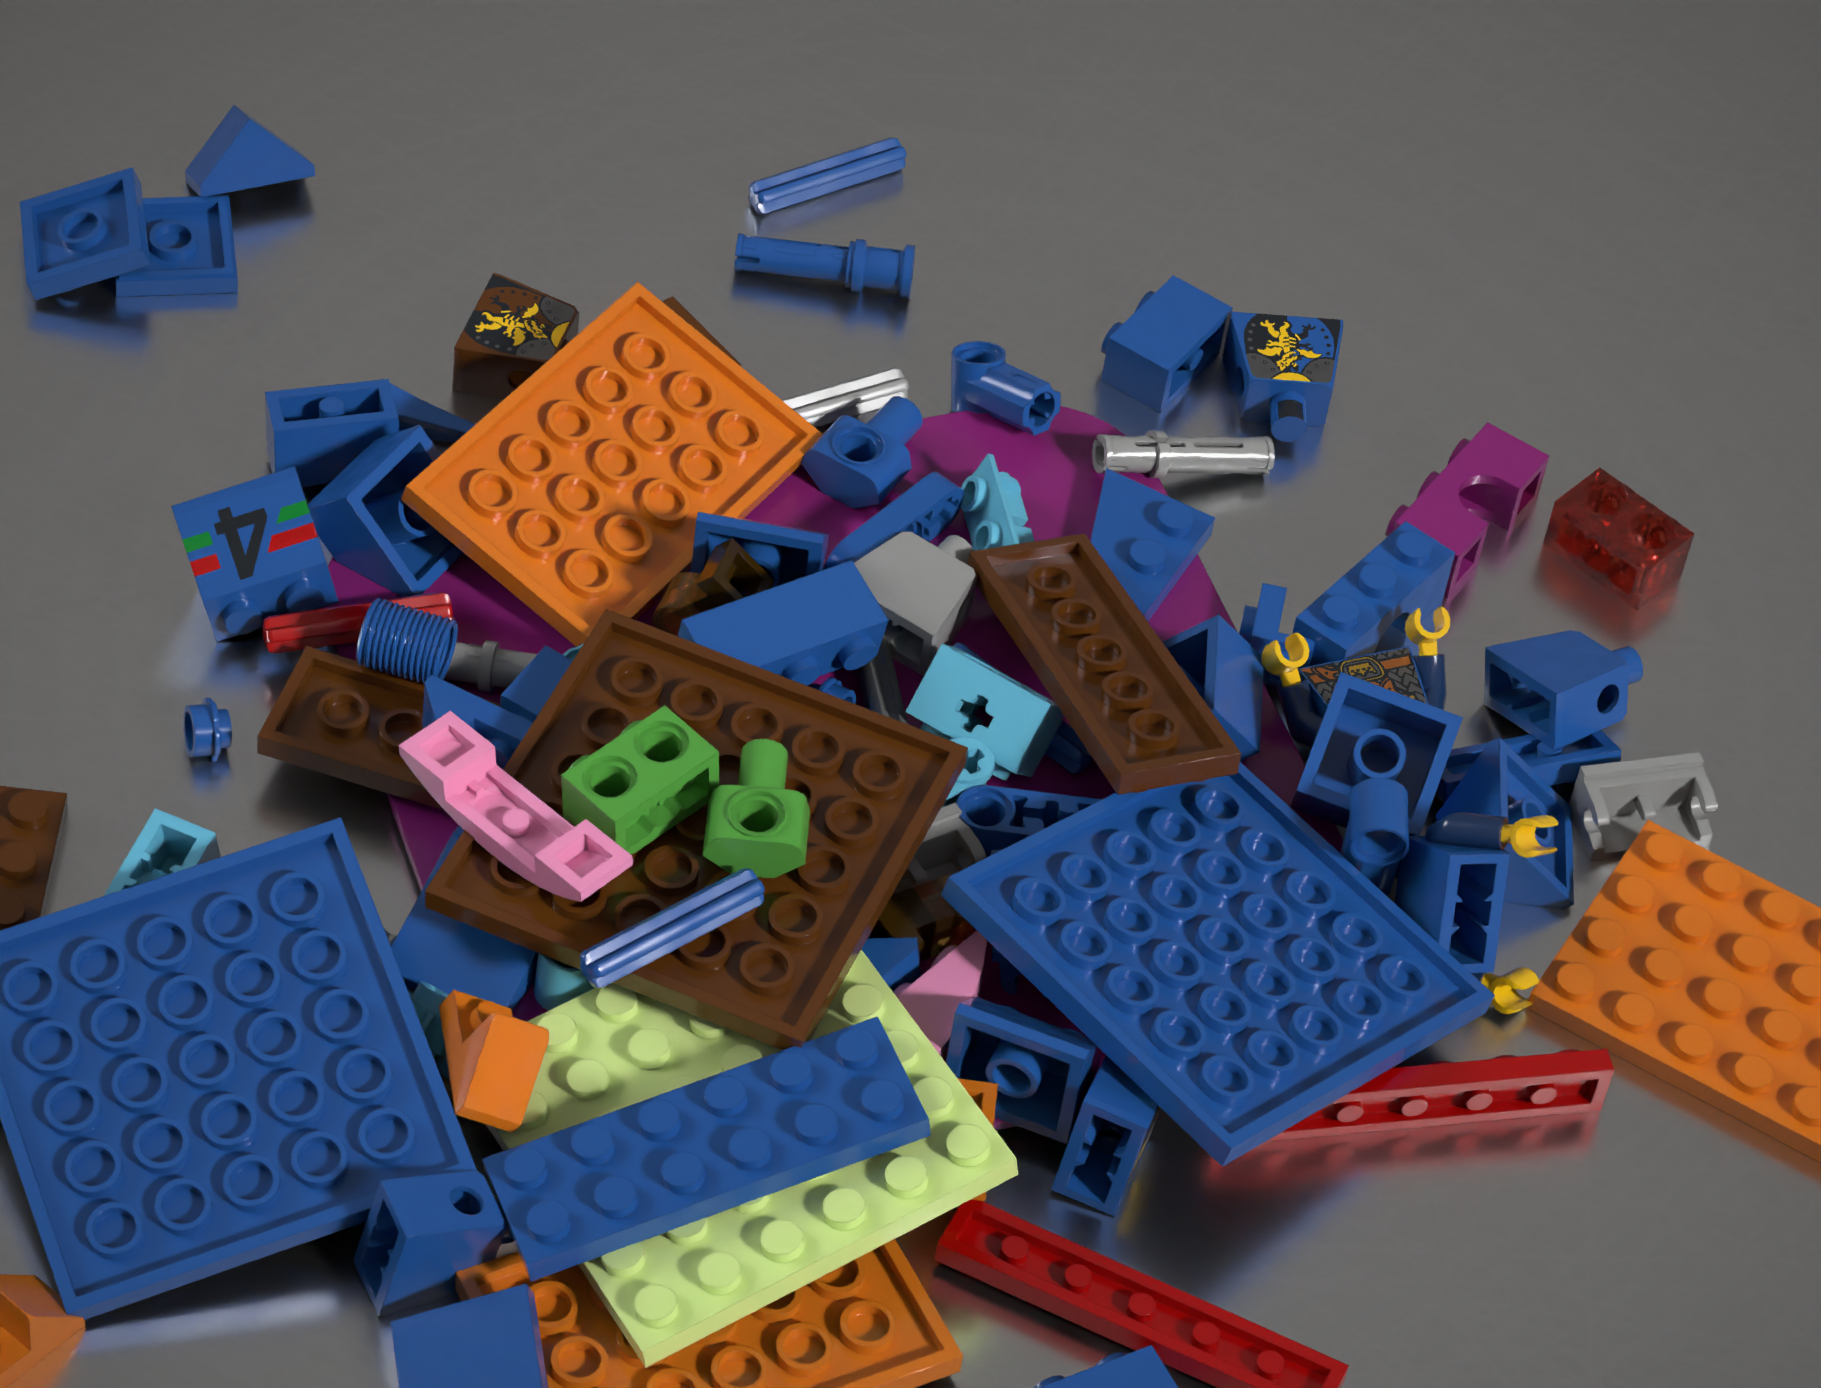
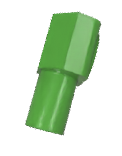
M755 739L746 743L741 750L738 785L718 786L713 790L709 799L702 856L730 874L743 868H750L757 877L775 878L805 865L810 808L804 794L795 790L785 789L788 753L782 744L769 739Z

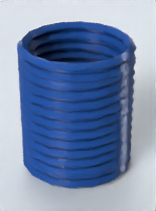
M377 598L371 603L361 627L356 650L357 663L360 666L373 667L374 670L379 669L381 672L392 673V675H398V677L404 676L405 679L410 678L412 681L416 680L419 683L423 682V684L431 675L444 680L455 650L458 633L457 622L455 619L450 620L448 617L443 618L441 615L437 617L436 614L431 615L430 612L425 613L423 610L418 611L416 608L412 610L410 606L406 608L405 605L400 606L399 603L394 604L392 601L388 602L385 599L382 601L381 598Z

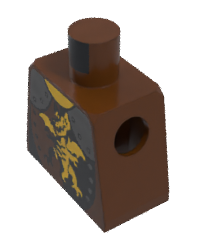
M493 273L454 347L452 391L504 400L578 335L579 311L569 303L503 275Z

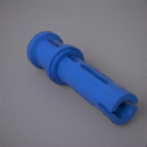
M738 233L735 251L737 259L734 262V271L741 272L742 270L845 282V288L851 289V292L860 293L862 288L866 287L899 291L900 297L910 298L916 246L907 244L903 250L868 246L866 240L857 239L856 242L850 241L849 247L748 236L744 233Z

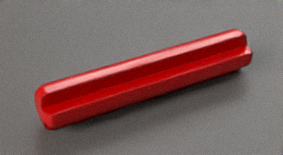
M445 592L387 599L388 602L399 603L400 606L405 605L406 608L410 606L412 610L416 608L418 611L430 612L431 615L436 614L437 617L441 615L443 618L453 619L451 600ZM372 602L268 616L263 622L265 646L269 653L281 654L302 651L306 646L323 648L358 643L364 618Z

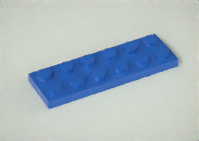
M877 1016L803 1043L801 1048L793 1046L485 1157L482 1160L487 1179L529 1279L532 1282L678 1227L732 1209L749 1201L931 1136L929 1118Z

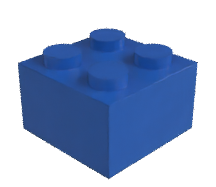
M1341 672L1290 807L1347 828L1350 817L1349 793L1352 788L1359 782L1370 778L1392 779L1402 784L1408 792L1409 836H1420L1463 717Z

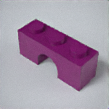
M1487 422L1471 441L1463 438L1457 444L1449 458L1447 467L1440 474L1433 471L1428 475L1418 492L1417 499L1410 507L1403 504L1395 511L1389 521L1385 535L1388 537L1401 524L1407 521L1454 551L1455 556L1444 597L1448 598L1478 565L1489 522L1483 519L1509 531L1538 498L1549 455Z

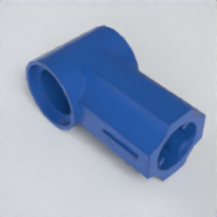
M970 341L953 348L951 352V409L954 413L961 411L988 413L992 417L1033 436L1049 430L1050 424L1055 415L1060 412L1061 393L1052 389L1049 382L1007 364L1006 352L1004 348L997 344L984 341Z
M1370 778L1356 784L1349 793L1350 817L1340 854L1387 896L1390 895L1399 861L1409 851L1408 792L1402 784L1395 780Z

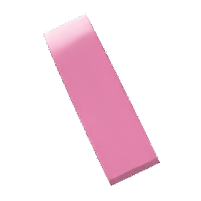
M449 711L399 745V753L402 759L425 789L453 820L472 835L474 840L491 855L538 887L563 898L582 902L633 865L632 855L587 819L574 827L501 769L496 763L495 746L453 712Z

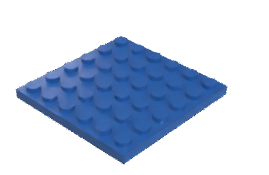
M1241 762L1238 774L1211 778L1202 782H1188L1149 789L1140 793L1121 795L1114 793L949 876L941 894L957 912L1222 1167L1487 1012L1495 996Z
M341 817L0 931V1119L67 1315L83 1317L86 1320L366 1222L381 1180L471 1170L477 1171Z

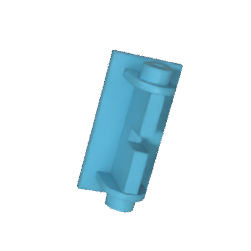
M988 453L973 475L969 476L961 487L964 490L965 496L960 507L963 510L973 550L1035 541L1031 528L1023 527L1028 521V517L1021 497L1019 482L1006 472H998L994 455Z

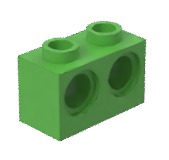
M664 705L644 720H637L629 724L617 738L593 754L578 758L561 775L563 818L566 821H571L574 827L587 819L629 854H634L709 802L713 790L719 786V751Z

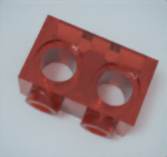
M1599 467L1555 501L1543 544L1631 607L1639 610L1682 576L1694 533Z

